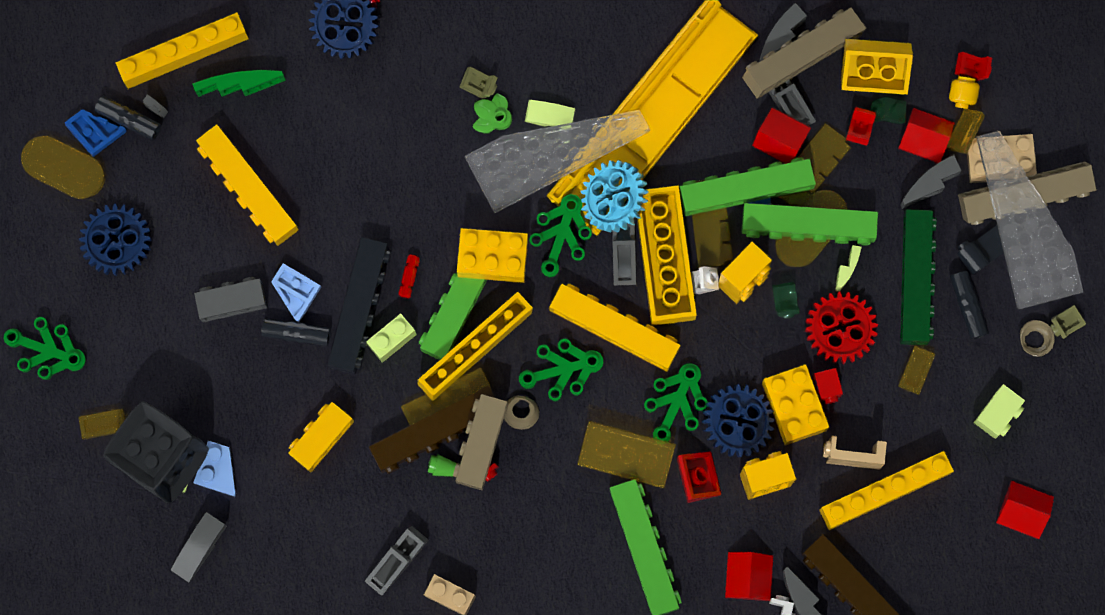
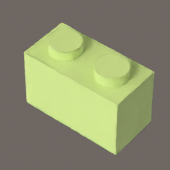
M399 314L366 342L383 363L417 334L403 315Z
M1003 384L974 423L995 439L999 435L1004 436L1011 427L1008 424L1013 417L1017 419L1024 410L1021 405L1025 400Z

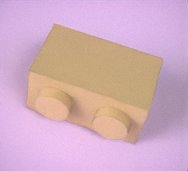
M435 574L424 594L425 597L461 615H467L476 597L474 594Z

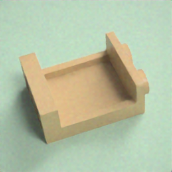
M832 436L823 447V457H826L827 464L878 470L885 464L887 442L877 441L872 448V454L837 450V436Z

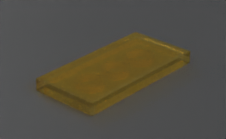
M589 421L577 465L632 480L636 479L639 482L664 488L676 444Z

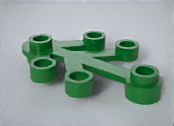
M566 195L561 200L559 207L547 213L541 212L537 215V222L541 226H546L550 220L563 215L560 224L540 234L534 233L529 239L532 246L539 247L544 241L556 236L549 259L544 261L541 266L543 274L547 277H554L559 272L557 261L565 239L572 251L571 255L574 260L581 261L585 257L584 250L579 247L569 227L573 217L579 228V237L583 240H588L592 236L591 229L586 226L580 214L582 201L576 195ZM568 202H575V208L569 209L567 207ZM540 216H547V222L541 223L539 221ZM583 229H587L590 232L588 237L581 235ZM539 236L541 239L540 243L534 244L532 242L533 237ZM576 250L582 251V257H574V252ZM548 264L554 265L552 272L546 271Z
M43 317L35 319L34 327L40 331L45 344L23 337L22 333L17 329H9L4 334V341L10 347L21 345L40 352V354L32 358H22L18 361L17 367L22 372H29L32 367L52 358L62 360L50 367L41 366L38 369V376L43 380H48L52 375L65 369L78 371L85 365L86 357L82 351L74 349L69 337V329L65 325H57L54 333L58 338H61L66 352L57 349L48 329L49 323ZM39 321L45 322L42 328L38 327ZM60 328H65L63 335L58 334ZM16 334L15 340L10 341L9 336ZM77 356V362L71 363V357ZM23 362H28L26 369L21 368ZM48 369V375L43 377L42 371Z
M562 339L558 343L559 351L562 353L568 352L579 359V361L569 362L550 351L547 345H540L537 348L538 357L547 359L558 366L538 372L525 370L519 376V383L523 388L531 389L536 385L537 381L561 375L556 385L548 392L550 400L558 401L561 399L562 391L572 373L582 369L577 381L570 385V392L578 396L583 392V386L589 375L598 372L602 368L603 357L594 350L585 353L571 345L568 339ZM566 342L569 344V348L563 350L560 347L561 344ZM542 348L548 351L544 356L539 353V350ZM595 358L597 362L594 365H590L588 359ZM530 375L532 377L531 382H525L523 380L524 376ZM574 385H579L581 387V390L579 392H574L572 390V387ZM552 391H558L559 396L557 398H553L551 396Z
M685 364L681 367L679 374L666 379L658 378L654 381L653 386L657 392H664L667 387L681 383L678 391L657 399L649 398L644 403V408L648 412H654L657 408L672 403L662 425L653 432V439L657 444L664 445L669 442L671 438L669 429L679 408H681L685 418L686 429L689 431L697 429L698 420L693 417L686 398L689 387L695 399L694 407L696 410L703 411L707 408L706 403L708 401L702 396L698 385L701 372L694 364ZM692 371L694 373V377L687 378L686 372ZM661 381L665 386L663 389H658L656 383ZM703 400L705 406L703 408L698 407L697 401ZM650 401L654 402L655 408L649 409L647 403ZM689 420L695 421L696 426L694 428H690L687 425ZM664 431L666 437L663 439L659 438L658 432Z

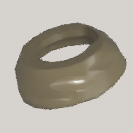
M1037 320L1026 323L1020 331L1023 350L1033 356L1041 357L1047 354L1054 344V333L1047 323ZM1037 331L1043 335L1044 343L1039 348L1027 346L1025 336L1030 332Z
M514 396L507 400L508 406L504 419L511 427L521 430L529 429L539 419V409L534 400L525 396ZM519 400L528 402L530 408L529 415L522 419L515 417L512 411L513 406Z

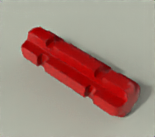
M409 255L407 258V266H405L401 281L402 286L399 289V296L403 298L411 297V287L414 285L417 273L416 267H418L420 261L418 256Z

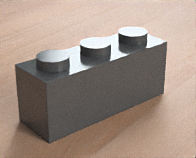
M256 277L245 278L242 283L237 284L226 282L221 284V287L215 289L204 287L199 289L200 292L194 293L199 319L202 322L267 308L263 284Z

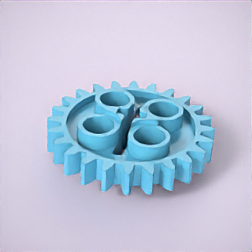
M610 160L608 165L601 163V170L594 168L595 175L588 174L590 182L583 183L587 189L580 192L585 195V198L581 199V201L586 205L581 210L588 212L585 218L591 220L590 224L597 226V229L610 233L612 230L619 232L620 228L627 230V223L635 225L633 218H641L638 214L639 210L645 211V208L641 205L648 202L647 199L643 198V195L649 193V191L643 189L647 182L641 180L644 175L637 173L638 169L629 163L619 160L616 163ZM610 207V210L606 215V210Z

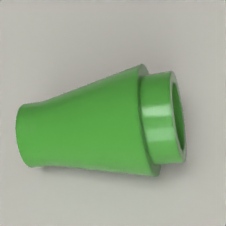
M439 454L437 456L431 455L427 472L432 473V476H453L457 463Z

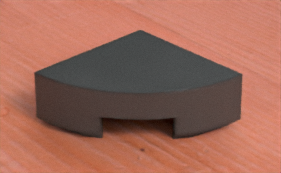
M146 95L143 99L145 106L161 118L167 115L168 111L152 97Z

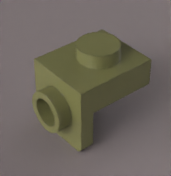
M467 67L460 88L480 98L490 97L497 88V77L494 75L488 76L472 67Z
M1073 305L1051 318L1053 324L1050 327L1056 336L1061 335L1064 339L1069 334L1086 325V322L1076 306Z

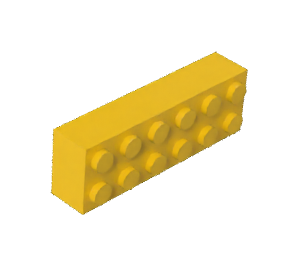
M679 185L647 189L649 193L643 195V198L647 199L648 202L642 203L641 206L645 208V211L639 210L638 214L641 218H637L651 326L696 320L697 315Z

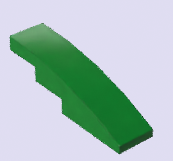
M253 70L214 76L192 84L198 97L215 90H219L223 97L242 89L246 97L286 80L282 71Z

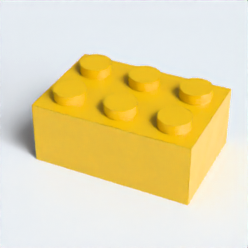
M845 39L841 73L842 90L908 95L913 57L912 44Z
M461 228L457 264L458 277L524 283L528 234Z
M751 242L721 273L718 282L719 288L736 304L740 300L745 302L753 293V287L756 284L760 286L768 278L769 271L771 270L769 266L772 260L758 246Z
M806 364L763 380V388L770 402V407L774 411L773 415L785 445L829 429Z
M779 451L769 454L766 458L767 460L760 461L759 458L746 462L740 477L748 500L791 487L796 477L788 453L782 454Z

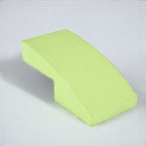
M529 100L525 122L569 131L572 128L575 108Z
M852 245L848 266L840 265L835 291H840L852 275L860 256V246Z

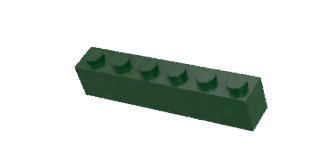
M906 209L903 216L900 344L927 345L930 339L933 340L934 327L930 326V318L934 317V304H931V296H934L935 283L931 282V274H935V261H932V252L936 250V239H932V231L936 230V217H933V211Z

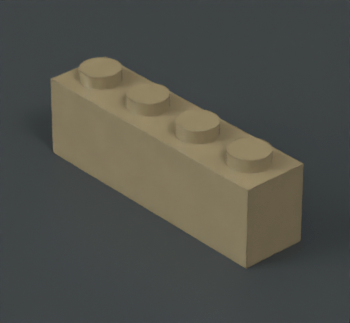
M482 394L480 400L475 399L472 412H475V417L473 421L469 420L466 429L469 437L467 443L463 442L459 455L463 456L461 464H456L453 477H457L456 483L483 491L508 406L507 401Z

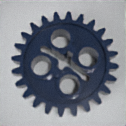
M322 0V3L315 2L314 4L318 9L310 11L315 15V18L309 19L310 22L314 23V26L310 27L309 30L316 31L312 39L319 38L320 41L317 43V46L325 45L323 52L331 50L332 57L339 52L341 59L344 58L345 53H347L348 58H352L353 51L357 56L361 55L360 48L367 51L368 46L366 43L374 44L371 36H378V33L373 31L374 28L380 27L379 24L374 23V20L378 19L379 16L372 13L377 8L369 7L372 0ZM332 5L337 6L339 9L337 17H333L330 13ZM354 7L360 10V17L358 19L353 18L351 15ZM345 18L346 22H361L363 26L328 24L326 20L340 21ZM331 27L337 30V37L335 39L329 36L328 31ZM352 29L357 30L359 34L356 41L350 38V31Z
M114 204L113 210H110L105 205V212L96 209L98 215L95 217L90 214L89 216L92 221L83 222L87 229H80V232L85 235V237L79 238L81 243H85V245L80 247V250L87 251L83 257L90 259L88 264L91 267L97 264L96 270L98 272L104 267L106 275L109 274L110 270H112L115 276H117L118 270H121L125 275L126 268L128 267L134 271L133 264L136 263L141 266L139 258H147L144 250H151L146 245L147 242L152 241L151 237L146 236L151 232L149 228H144L148 224L147 221H140L142 215L140 213L135 215L134 208L127 212L126 205H123L120 210L117 204ZM113 221H121V224L117 229H111V223ZM136 235L134 243H126L128 236ZM98 236H105L102 244H95V239ZM114 236L119 239L118 243L112 240ZM113 251H120L119 258L115 260L110 258Z
M737 384L733 391L731 386H727L726 393L720 389L718 390L719 397L716 395L711 396L714 403H706L710 410L703 411V414L708 416V419L702 421V423L708 424V428L703 431L711 433L707 440L714 439L713 448L720 445V453L728 450V456L731 457L736 451L739 458L742 457L744 451L746 456H750L751 449L756 453L759 452L758 445L761 447L766 446L763 439H771L767 431L774 430L773 427L769 426V423L775 421L774 418H769V414L774 411L766 409L770 402L763 403L764 394L756 396L757 389L749 392L748 385L744 386L741 390L740 385ZM727 402L733 403L735 407L733 413L727 411ZM749 407H752L756 412L754 419L750 418L747 414ZM720 415L732 419L739 417L740 421L756 423L757 427L746 423L738 425L737 421L721 419ZM723 423L727 424L730 428L728 435L721 431ZM744 429H748L751 433L749 440L744 439L742 435Z

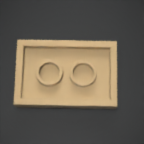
M1033 134L966 139L970 183L1010 181L1037 174Z

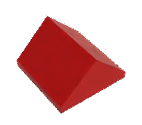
M772 107L760 127L752 146L785 164L791 163V160L796 158L811 127Z
M913 108L898 149L939 163L950 140L954 122Z
M711 452L678 456L677 462L687 503L721 495Z
M1011 481L996 523L1039 539L1051 516L1054 497Z
M728 552L725 598L770 601L773 556L754 552Z

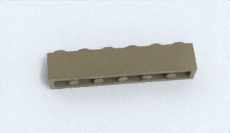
M853 9L839 10L832 16L833 19L828 22L826 20L819 22L815 26L816 29L811 32L809 30L804 31L798 36L796 41L792 42L789 40L780 47L781 50L776 53L773 50L766 54L761 62L754 61L749 64L742 78L756 98H760L845 46V39L856 40L859 38L866 27Z
M1081 162L958 194L963 220L971 223V225L983 223L984 219L991 217L992 219H1001L1007 213H1024L1026 208H1043L1048 206L1047 203L1054 201L1056 203L1066 202L1069 200V197L1073 196L1079 198L1090 195V192L1096 191L1092 165L1087 162Z

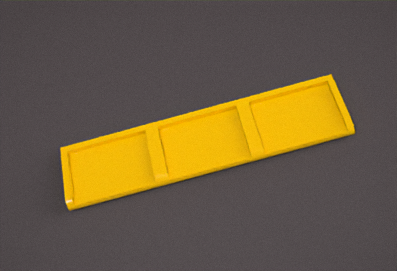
M705 0L547 194V197L557 206H560L561 200L569 194L576 195L580 199L585 198V195L580 192L587 189L583 183L590 182L588 174L594 176V168L601 170V163L608 165L610 160L615 163L619 160L631 164L638 169L637 173L644 175L641 179L643 180L756 40L758 34L723 9L718 0ZM573 201L567 204L569 209H574L576 206ZM610 207L606 210V215L608 214ZM581 210L580 214L586 226L591 229L592 233L598 236L602 230L597 229V226L591 225V220L585 218L588 212Z

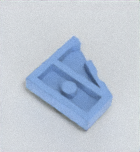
M282 264L272 280V284L296 322L299 323L321 289V286L285 264Z
M208 441V454L197 471L193 483L235 497L236 489L231 462V450L227 446Z

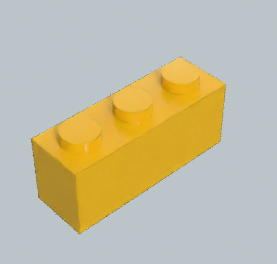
M333 402L330 405L325 404L318 412L320 415L315 422L311 421L305 427V434L301 439L296 438L289 446L290 452L288 454L309 472L315 469L354 423V420Z

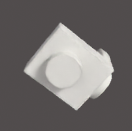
M703 266L699 270L691 272L693 294L719 290L717 268Z
M776 595V599H770L769 604L782 607L781 615H796L792 613L794 603L789 602L790 598Z

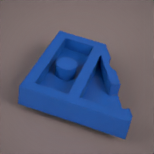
M85 110L79 111L65 122V126L92 157L126 133V129L123 126L111 124L108 120L102 117H95L92 113Z

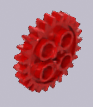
M839 291L836 298L829 293L828 301L821 297L820 302L822 305L814 303L813 306L816 311H809L808 314L813 318L806 319V323L811 326L807 327L805 332L811 333L807 337V341L814 340L811 349L818 347V356L824 352L826 354L825 360L831 356L833 357L834 364L838 358H841L842 364H845L847 358L853 363L855 355L861 359L863 357L862 350L866 353L870 351L867 344L874 345L875 342L870 337L877 336L878 333L872 331V329L877 328L878 324L872 323L876 315H869L872 307L864 308L866 300L859 303L857 302L858 295L850 299V292L845 297H842ZM850 309L853 311L854 318H845L843 310ZM822 317H831L833 324L830 326L824 325ZM855 321H860V324L846 327L843 333L842 330L839 329L834 332H831L830 334L823 335L824 331L836 329L839 323H841L842 326H846ZM858 330L861 333V339L855 340L851 338L850 331ZM837 337L840 340V345L838 347L830 345L829 338Z

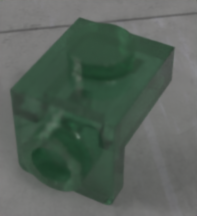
M888 97L872 101L871 111L876 113L875 123L880 121L896 124L906 123V101Z
M794 282L772 285L774 306L778 317L792 318L795 314H799L800 309L797 304Z

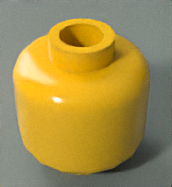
M958 76V79L952 81L949 99L952 102H956L955 107L968 109L969 105L977 103L980 86L975 82L976 79Z

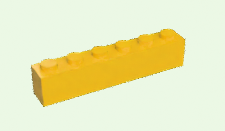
M235 13L118 61L116 65L124 84L129 89L249 38L238 13Z
M215 125L196 140L199 145L197 148L198 152L204 159L208 157L212 161L210 165L217 176L219 174L223 175L226 179L223 182L230 192L235 191L239 197L236 200L243 209L248 207L252 213L249 217L256 226L262 225L265 229L263 235L270 243L274 241L279 246L298 231L296 224L218 125Z
M561 284L549 306L551 312L666 372L669 370L680 349L677 339L670 335L664 337L658 334V330L648 324L644 327L638 323L639 320L629 314L626 317L619 314V310L610 304L604 306L598 303V298L590 294L585 296L579 293V289L571 284H567V286Z
M519 292L514 294L418 379L419 387L434 401L532 314L533 307Z
M943 451L823 506L819 511L828 529L831 530L946 477L954 472Z

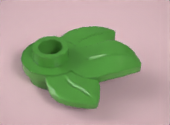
M496 94L492 101L482 99L475 102L474 109L480 117L473 124V128L476 131L490 133L494 129L504 130L511 125L512 115L508 111V101L504 96ZM503 115L504 118L501 121H498L497 119Z

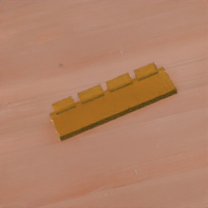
M827 124L821 128L798 157H803L804 160L810 159L816 183L814 189L809 190L812 193L825 180L819 173L821 172L828 177L838 164V161L833 156L841 160L850 150V146L845 143L846 138ZM807 191L779 197L790 206L795 204L798 207H803L811 195Z
M727 208L692 215L698 268L703 266L725 265L724 261L733 260L731 244H722V242L731 240L729 223H720L719 221L728 219Z

